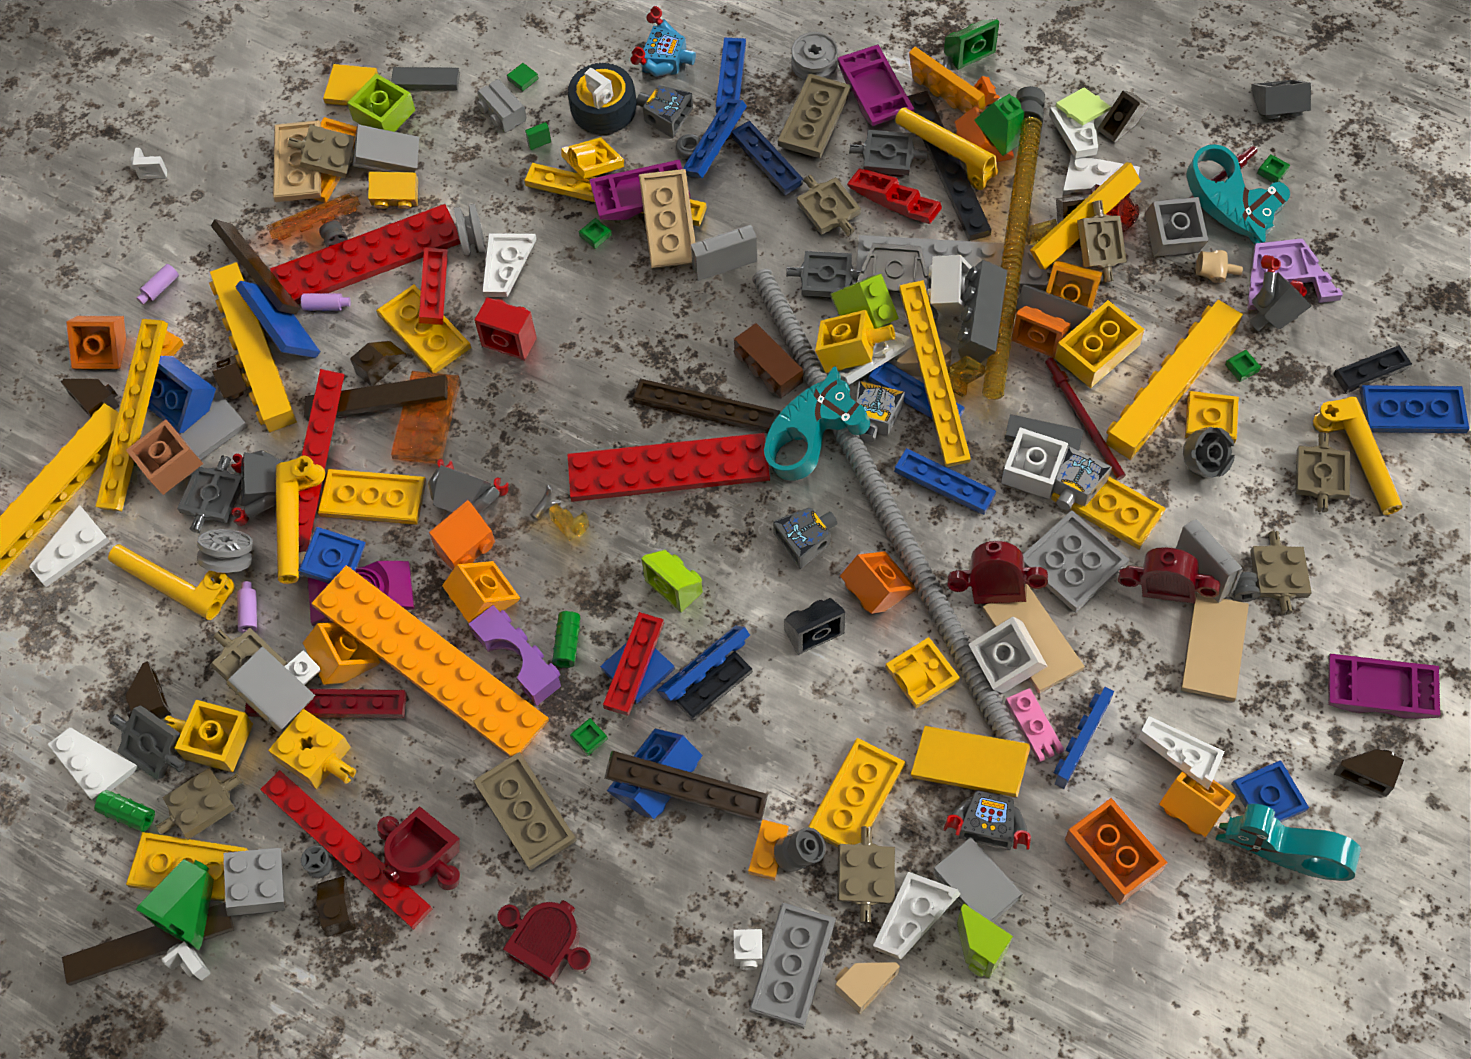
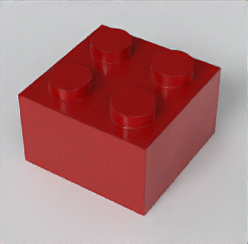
M486 297L474 319L482 347L524 361L537 339L531 311L521 306L509 305L500 299L494 300Z

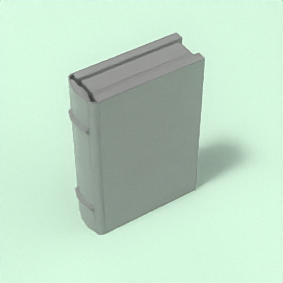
M358 125L355 134L353 166L380 172L415 173L418 166L419 137Z
M751 225L690 244L692 269L696 272L698 281L757 262V238Z
M1197 519L1187 523L1182 528L1176 549L1188 552L1197 559L1199 574L1211 575L1220 582L1219 595L1213 597L1218 603L1227 596H1233L1243 568Z
M263 646L226 682L235 692V695H239L267 721V724H270L279 733L315 697V694Z
M971 837L934 867L935 871L933 874L942 884L959 890L960 895L956 900L961 906L966 904L991 922H994L1023 896L1022 892L1013 884L1014 882L1001 871L983 851V848H980Z

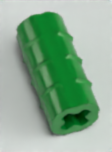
M562 611L558 614L552 664L557 667L571 668L575 666L581 620L580 614L576 612Z
M109 790L102 791L99 794L94 806L95 812L141 832L147 831L150 828L155 817V811L144 806L143 803H137L131 798L128 799L121 796L120 793L116 794Z

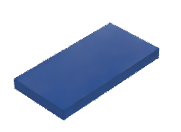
M245 281L238 282L235 286L281 352L316 358L321 351L294 314L278 311L257 284Z
M1362 385L1360 388L1362 409L1371 432L1467 433L1469 431L1462 386Z

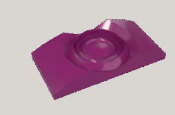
M879 44L837 57L845 83L851 85V91L857 99L862 115L872 126L895 119L899 110L904 107L914 112V107Z
M680 159L589 179L599 219L628 220L643 212L639 174L681 170Z
M376 561L356 569V573L405 610L414 609L409 561ZM308 577L311 625L333 623L312 606V602L329 584Z
M1330 653L1328 656V705L1354 713H1386L1402 719L1439 718V666Z

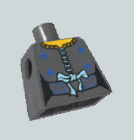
M659 85L651 96L640 92L636 99V104L643 107L644 121L674 138L693 109V97L691 92Z
M808 507L773 521V532L799 569H801L830 545L831 534L829 529L838 523L832 512L829 511L823 516L818 517L815 511Z

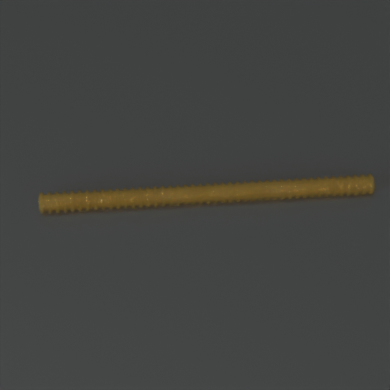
M1034 117L1025 118L1021 124L1012 196L1010 198L1011 202L1001 268L1008 270L996 352L987 358L982 389L983 396L992 400L1001 399L1004 396L1011 350V338L1013 336L1012 332L1020 287L1019 282L1022 273L1021 269L1037 167L1036 163L1038 160L1040 134L1042 132V122Z

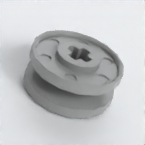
M808 32L799 36L794 41L791 48L792 69L797 76L806 80L809 74L828 79L835 73L838 64V47L833 38L820 32Z
M475 203L469 204V216H464L460 206L454 207L458 236L464 256L471 254V244L474 243L479 253H484V237Z
M217 529L204 532L198 536L197 547L199 551L197 553V563L206 570L222 573L239 572L247 569L252 562L250 551L252 550L253 540L249 535L236 530Z

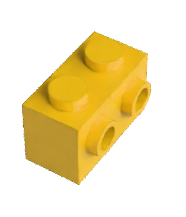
M369 172L368 199L371 205L379 209H386L388 206L411 209L412 206H418V178L416 173Z

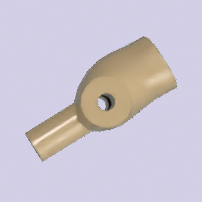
M1224 250L1213 252L1201 251L1197 257L1196 275L1206 277L1214 283L1225 282L1227 273L1238 276L1242 274V266L1228 264L1227 252Z

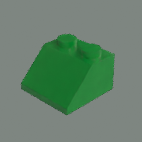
M998 19L982 20L975 24H970L968 27L945 37L944 53L952 58V63L957 70L996 53L1000 23Z
M1010 94L993 102L974 119L1002 156L1022 144L1024 111L1016 97Z

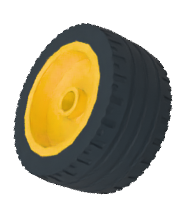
M610 63L591 64L580 69L570 80L568 86L570 111L574 121L580 128L587 132L605 135L620 131L633 120L637 106L635 86L629 73L620 66ZM589 68L594 69L609 79L612 84L613 96L600 109L594 106L593 95L586 87L585 72Z

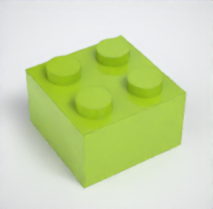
M375 74L347 102L353 121L362 126L393 132L415 111L411 93L378 74Z

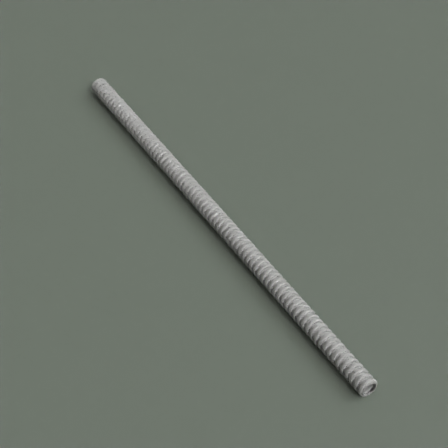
M762 269L756 272L752 277V281L761 295L765 306H767V310L770 312L774 323H776L792 357L795 358V362L803 369V376L808 387L810 388L824 381L827 374L818 361V357L815 355L811 344H809V340L806 338L802 327H800L796 316L793 315L794 313L786 298H784V294L781 292L777 281H775L771 270ZM847 428L833 430V434L836 436V440L840 442L839 445L843 448V453L846 454L850 466L853 467V472L856 473V477L859 479L860 485L863 486L862 488L866 492L867 498H870L869 502L873 505L877 517H879L880 522L883 524V528L887 530V536L894 543V549L897 550L898 556H901L900 560L904 563V568L908 569L907 573L911 576V581L914 582L915 588L918 589V594L922 596L921 600L925 603L926 609H929V615L933 616L932 620L936 623V628L940 630V635L944 636L943 641L947 643V649L951 650V656L955 657L954 662L958 664V669L962 671V677L966 678V684L970 685L969 690L973 692V697L977 699V705L981 706L980 711L985 713V720H989L988 726L992 727L991 731L993 734H996L995 738L1025 743L1021 741V734H1017L1018 729L1013 726L1014 721L1009 719V712H1005L1006 706L1001 705L1003 701L1001 698H998V691L992 689L968 644L971 642L968 641V636L964 635L965 630L960 628L961 623L957 621V615L953 614L954 610L950 607V602L946 600V595L942 594L943 589L939 587L940 584L936 580V576L932 574V569L928 567V561L921 554V548L914 541V535L907 528V522L900 515L901 511L897 508L894 498L890 496L891 493L887 489L883 478L880 477V472L877 471V467L873 459L870 458V454L860 439V435L851 434Z

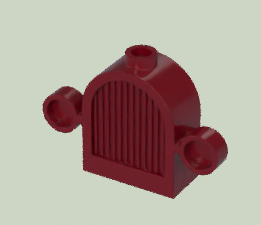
M989 541L977 546L972 552L970 570H956L949 573L947 586L954 592H963L971 586L974 604L1027 602V585L1034 589L1044 588L1048 584V572L1042 567H1025L1023 554L1015 545L1004 541Z
M1161 547L1149 550L1145 555L1143 567L1130 565L1120 569L1118 575V583L1123 586L1136 587L1141 585L1142 596L1146 598L1195 604L1197 592L1205 597H1216L1219 595L1220 582L1215 580L1213 576L1199 574L1198 561L1193 555L1175 548Z
M420 806L400 824L392 816H386L379 820L377 833L381 839L385 840V869L383 874L390 882L415 886L429 881L437 874V882L442 889L453 890L459 885V870L455 866L446 865L459 853V837Z
M561 900L560 903H540L531 908L523 919H521L518 908L514 905H504L498 911L497 918L500 925L508 930L516 929L503 948L506 956L554 985L567 963H569L572 970L579 973L588 970L592 963L589 951L583 947H577L580 933L573 916L576 909L568 902Z

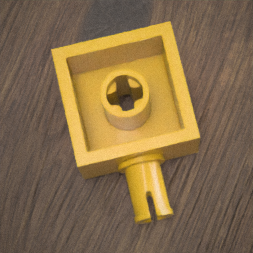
M866 310L821 320L815 352L825 373L830 372L835 366L838 371L854 366H863L872 362L873 349L876 343L895 340V331L892 324L874 329Z
M195 700L187 721L173 718L169 715L164 719L169 722V726L181 733L175 749L184 760L232 773L253 727L252 721L245 712L200 700Z
M305 709L300 711L268 750L277 763L316 790L330 773L341 779L345 784L351 781L348 775L354 778L356 774L355 768L341 760L351 748L345 737Z

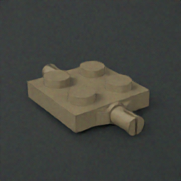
M309 125L308 133L304 140L301 141L289 137L287 147L301 150L300 167L346 179L347 170L351 163H353L355 136Z
M812 175L806 176L803 181L810 189L797 197V204L821 235L836 227H841L846 236L853 234L854 228L848 221L860 215L861 208L839 180L835 177L827 182L817 183Z
M1102 200L1092 202L1094 216L1077 220L1084 268H1102L1103 282L1114 281L1111 267L1127 263L1120 216L1104 214Z
M1319 433L1318 446H1298L1296 450L1295 494L1317 498V511L1321 512L1322 510V513L1328 511V499L1348 500L1350 496V451H1341L1329 447V434Z
M1271 531L1268 533L1270 546H1253L1250 550L1253 573L1257 575L1256 587L1260 590V597H1271L1279 600L1281 614L1284 615L1286 613L1288 615L1293 612L1291 599L1308 598L1312 594L1304 547L1281 545L1279 531Z
M251 628L233 640L222 629L213 636L224 649L210 666L226 681L262 646L283 666L288 664Z
M209 767L162 797L169 809L170 817L155 826L161 835L177 826V828L181 829L187 840L235 810L228 791L243 782L237 773L222 782Z
M861 826V843L838 845L837 901L852 902L859 905V922L871 923V906L894 903L895 847L878 846L872 843V827Z

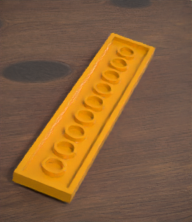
M347 565L312 602V606L507 756L512 757L518 752L522 753L549 721L546 715Z

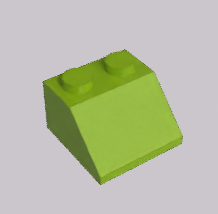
M882 274L873 275L830 294L839 316L866 310L874 329L899 319Z
M666 550L644 555L641 558L645 581L681 613L703 593L702 579L699 574L694 570L689 571L684 567L683 561L677 555H671Z
M963 904L957 920V927L965 963L969 965L968 968L977 976L983 977L985 975L987 978H990L1007 953L1013 936L966 904Z

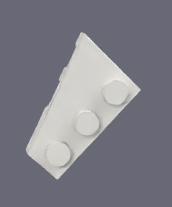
M1051 107L1049 116L1075 159L1097 155L1098 142L1094 120L1082 126L1071 117H1067V114L1059 108Z
M1071 154L1062 196H1070L1074 192H1083V195L1092 194V191H1095L1123 164L1089 157L1075 159ZM1133 166L1136 173L1139 175L1140 167Z
M489 233L483 284L484 297H508L537 240L536 234Z
M895 332V340L876 343L873 349L872 362L863 366H854L838 371L841 375V380L850 385L914 345L912 338Z
M79 505L29 567L43 585L47 587L110 541Z
M1148 716L1138 739L1207 790L1214 779L1225 752Z
M70 727L48 743L49 747L94 803H96V799L102 791H112L139 770L138 766Z
M908 872L873 945L875 950L901 960L959 897V890Z

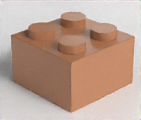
M167 419L126 449L149 481L163 495L203 465L202 461Z

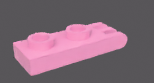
M1030 688L1006 698L1005 703L1039 763L1045 760L1041 750H1044L1048 758L1054 756L1053 749L1051 748L1052 745L1058 754L1064 752L1061 742Z

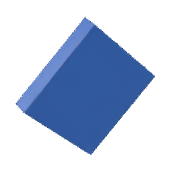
M316 527L300 566L299 574L329 584L346 565L356 572L366 542Z
M627 643L600 666L601 670L611 680H613ZM656 648L634 701L636 704L675 670L674 665Z
M1281 760L1238 778L1231 783L1245 809L1248 804L1268 806L1275 811L1274 817L1280 822L1306 812L1309 809Z

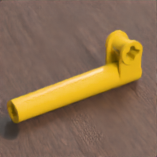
M905 107L897 113L895 118L896 124L966 163L967 178L974 188L983 190L986 182L998 174L996 156Z
M1347 397L1323 403L1320 407V413L1316 414L1313 418L1315 429L1322 433L1345 429L1383 515H1391L1400 511L1403 508L1357 397Z
M300 456L276 465L278 581L283 584H292L299 580V491L317 486L325 478V469L320 465L313 464L312 459L308 456Z
M121 544L115 545L108 555V560L207 620H212L218 615L221 607L234 591V582L227 577L226 573L209 570L196 587Z

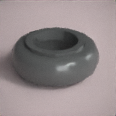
M694 134L683 135L676 142L677 153L682 158L689 159L701 139ZM689 144L695 146L692 149L684 148L686 145Z

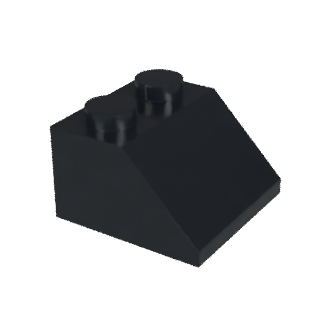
M832 598L824 601L817 600L805 610L791 612L784 619V631L796 653L800 655L845 633L846 612Z

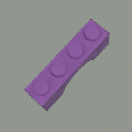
M492 605L469 623L472 635L488 652L506 649L515 652L522 658L523 664L517 680L523 692L537 706L561 687L558 678L560 673L552 663L549 665L543 660L544 655L537 646L531 647L526 642L528 638L519 627L515 629L510 624L512 620L504 610L499 612Z

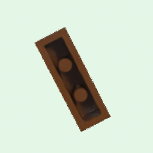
M757 323L734 338L733 351L736 358L741 362L744 361L749 366L752 374L755 377H760L765 382L767 389L771 393L775 392L780 398H783L803 383V369Z

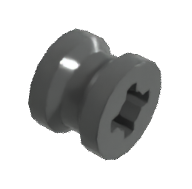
M328 221L319 229L326 248L348 240L338 221Z
M1241 573L1233 593L1234 600L1248 602L1260 597V590L1256 587L1258 579L1255 573Z
M314 845L308 847L301 856V865L313 878H323L332 870V858L321 846Z

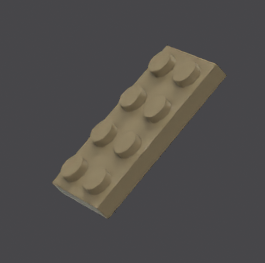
M809 74L778 138V146L821 158L849 97L851 85Z
M520 752L473 780L529 870L534 869L577 841Z

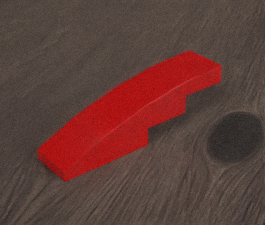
M859 168L847 183L850 189L889 210L927 224H931L942 209L939 201L921 197L919 190L899 185L898 179L895 177Z

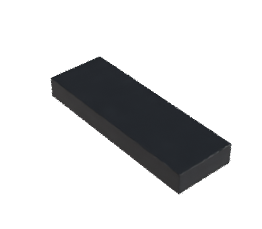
M1400 345L1336 369L1333 375L1344 392L1349 393L1361 388L1362 385H1369L1411 368L1412 363Z
M734 651L721 665L713 668L706 674L704 679L694 684L682 697L675 700L676 704L694 721L748 677L753 670Z

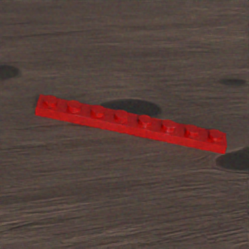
M320 369L302 456L310 457L313 464L320 465L325 469L345 374ZM322 482L317 486L299 491V553L306 552L310 543Z
M281 770L260 789L263 794L410 928L414 930L433 910L408 885L390 882L383 874L385 864Z

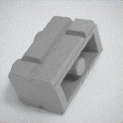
M496 79L489 86L486 85L478 90V107L482 113L485 114L487 112L490 115V120L495 127L500 126L507 133L515 128V125L518 126L526 121L525 107L500 80Z

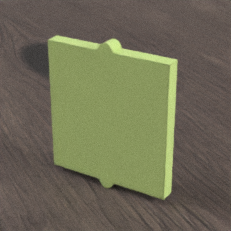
M1082 88L1056 103V107L1067 114V117H1071L1082 126L1111 109V106L1101 100L1100 96L1094 95L1086 88Z

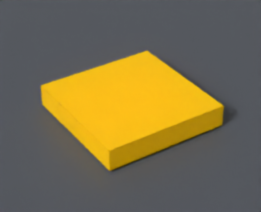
M333 64L323 97L324 103L348 106L347 102L375 74H378L377 69Z
M1189 391L1187 395L1185 437L1188 438L1196 430L1214 427L1222 428L1228 432L1235 443L1237 440L1239 397Z

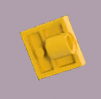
M601 137L561 148V157L583 179L592 178L596 175L612 172L624 167V159Z
M929 637L892 659L885 666L915 708L920 707L960 680L958 674Z

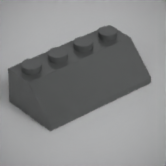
M985 260L980 261L975 267L972 266L967 274V280L969 281L968 288L964 294V300L966 301L961 314L962 326L957 337L959 341L958 353L965 369L969 372L996 352L1008 270Z

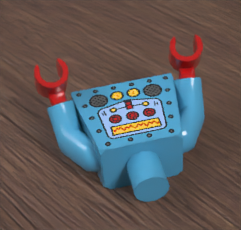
M653 6L646 19L649 23H656L657 26H653L644 50L641 47L633 49L630 61L633 65L640 63L642 72L651 73L655 77L667 74L676 75L682 63L694 65L696 52L686 50V38L680 35L665 19H661V9Z

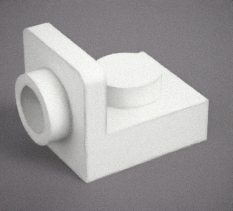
M589 68L585 72L586 87L593 95L594 106L600 109L613 96L612 84L609 79L594 69Z
M135 148L134 156L131 157V167L136 171L139 179L167 178V169L161 156L144 157L141 148Z
M304 650L284 666L304 685L320 672V667Z
M762 929L734 930V966H740L742 970L757 969V966H763Z
M185 941L171 947L167 951L166 956L161 959L164 965L171 970L180 965L189 977L195 975L201 981L211 974L195 950Z

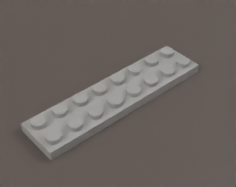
M859 235L856 271H861L873 243L921 246L930 284L929 266L932 265V256L961 255L974 267L980 261L985 260L1008 270L1005 288L1022 289L1024 284L1039 290H1046L1047 269H1040L1030 252V249L1035 245Z

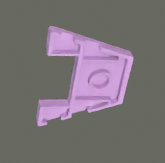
M1303 239L1255 244L1247 304L1248 311L1258 310L1252 304V300L1260 292L1263 286L1264 273L1268 270L1263 269L1261 266V259L1264 255H1270L1280 260L1281 266L1275 273L1279 272L1289 283L1293 280L1303 283L1313 282L1319 303L1341 300L1343 296L1342 291L1339 288L1336 289L1331 282V276L1328 272H1324L1318 264L1319 260Z

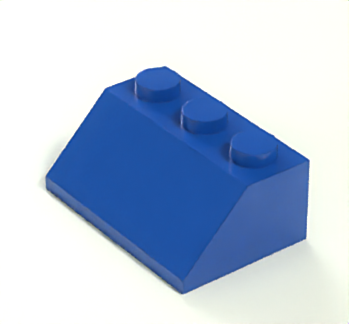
M160 356L148 409L163 421L167 419L178 433H184L210 411L216 388L174 356Z
M656 728L634 755V757L688 772L695 770L698 761L703 756L684 735ZM615 781L607 789L609 794L632 810L651 819H655L664 811L666 803L671 798Z

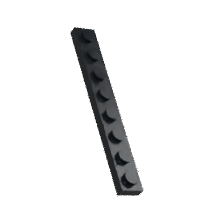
M928 91L907 96L916 114L944 128ZM922 139L968 241L990 236L992 229L960 160Z

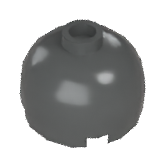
M1205 427L1196 430L1186 439L1183 446L1184 462L1198 476L1210 478L1223 476L1230 470L1235 459L1231 446H1234V441L1229 433L1222 428Z

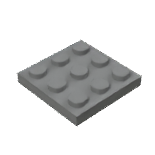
M1072 510L1023 554L1025 567H1042L1047 570L1048 584L1046 587L1075 613L1114 578L1120 569L1127 566L1129 562L1125 555Z

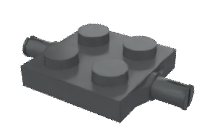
M868 130L864 145L850 144L849 154H863L865 170L909 176L910 165L913 159L927 160L928 150L914 149L913 133Z
M805 251L804 262L801 268L787 266L786 277H801L803 296L831 297V293L850 286L853 280H857L861 271L853 270L852 253Z
M222 455L216 468L199 467L192 473L177 508L180 513L195 517L190 527L192 532L200 533L206 520L227 523L241 490V476L226 471L231 461V458Z
M142 706L133 708L128 721H125L118 714L112 717L110 724L121 730L122 733L121 743L117 752L154 779L163 778L168 765L178 772L185 768L186 762H183L174 754L175 746L181 733Z

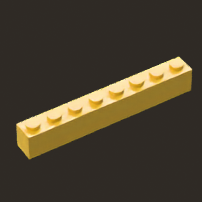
M237 262L210 271L213 281L209 282L214 296L217 294L219 296V299L215 301L220 313H225L226 317L222 318L226 331L232 332L229 340L233 350L238 349L239 354L235 355L240 369L245 368L246 372L242 374L246 386H251L252 388L249 396L253 406L258 405L259 411L255 413L260 425L265 424L270 433L297 423L261 323L235 287L239 281H245Z
M1219 299L1212 307L1208 305L1201 315V321L1199 323L1195 321L1190 327L1188 337L1179 340L1174 349V354H1168L1161 364V370L1159 372L1155 370L1148 379L1147 387L1145 389L1141 387L1136 393L1133 404H1127L1120 414V420L1118 422L1113 421L1106 431V434H1108L1106 444L1129 460H1132L1237 330L1243 314Z
M105 403L99 410L95 411L88 422L77 430L75 436L59 450L58 454L49 464L43 467L40 474L25 487L24 491L15 501L9 504L5 512L0 516V576L108 458L118 411Z

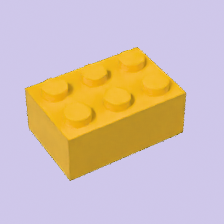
M1107 300L1058 342L1054 359L1089 388H1092L1140 346L1145 329Z

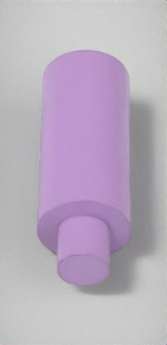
M166 264L139 289L141 294L136 299L142 305L148 300L152 302L179 277V274L172 266Z
M303 293L301 297L303 311H341L343 307H350L351 305L350 297H342L341 293Z
M248 581L242 582L241 589L237 591L238 631L244 633L249 628L254 632L257 630L256 590L252 589V583Z

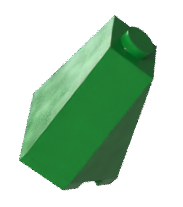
M183 859L138 905L136 910L154 926L199 950L203 942L214 879L208 873L209 868L197 860L192 864Z

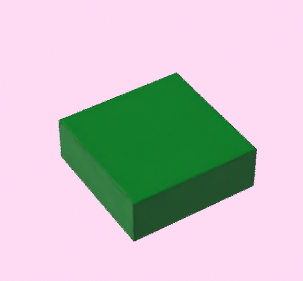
M523 62L507 74L508 81L522 92L539 79L538 73Z
M546 122L525 130L530 150L552 142Z
M1270 154L1259 167L1257 174L1273 183L1280 182L1288 172L1290 164Z
M594 218L579 230V236L596 249L612 236V232L597 218Z
M1247 350L1231 357L1225 363V366L1239 382L1256 374L1261 369V366Z
M591 718L570 734V738L587 756L608 740L607 735Z

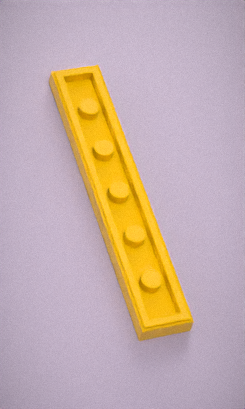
M1126 162L1030 249L1040 269L1046 270L1080 238L1077 220L1094 216L1093 201L1102 200L1104 214H1107L1141 182L1132 163Z

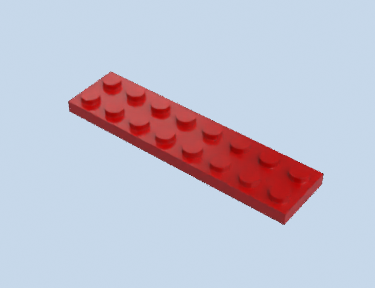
M446 204L272 267L270 270L297 304H301L303 293H330L423 258L424 247L448 249L461 243L454 221Z
M748 434L567 454L571 502L770 481L769 465L764 454L765 434Z

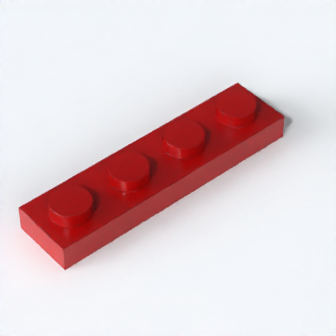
M424 247L419 323L443 325L448 249Z
M641 612L638 613L604 700V709L629 716L662 631L664 619Z

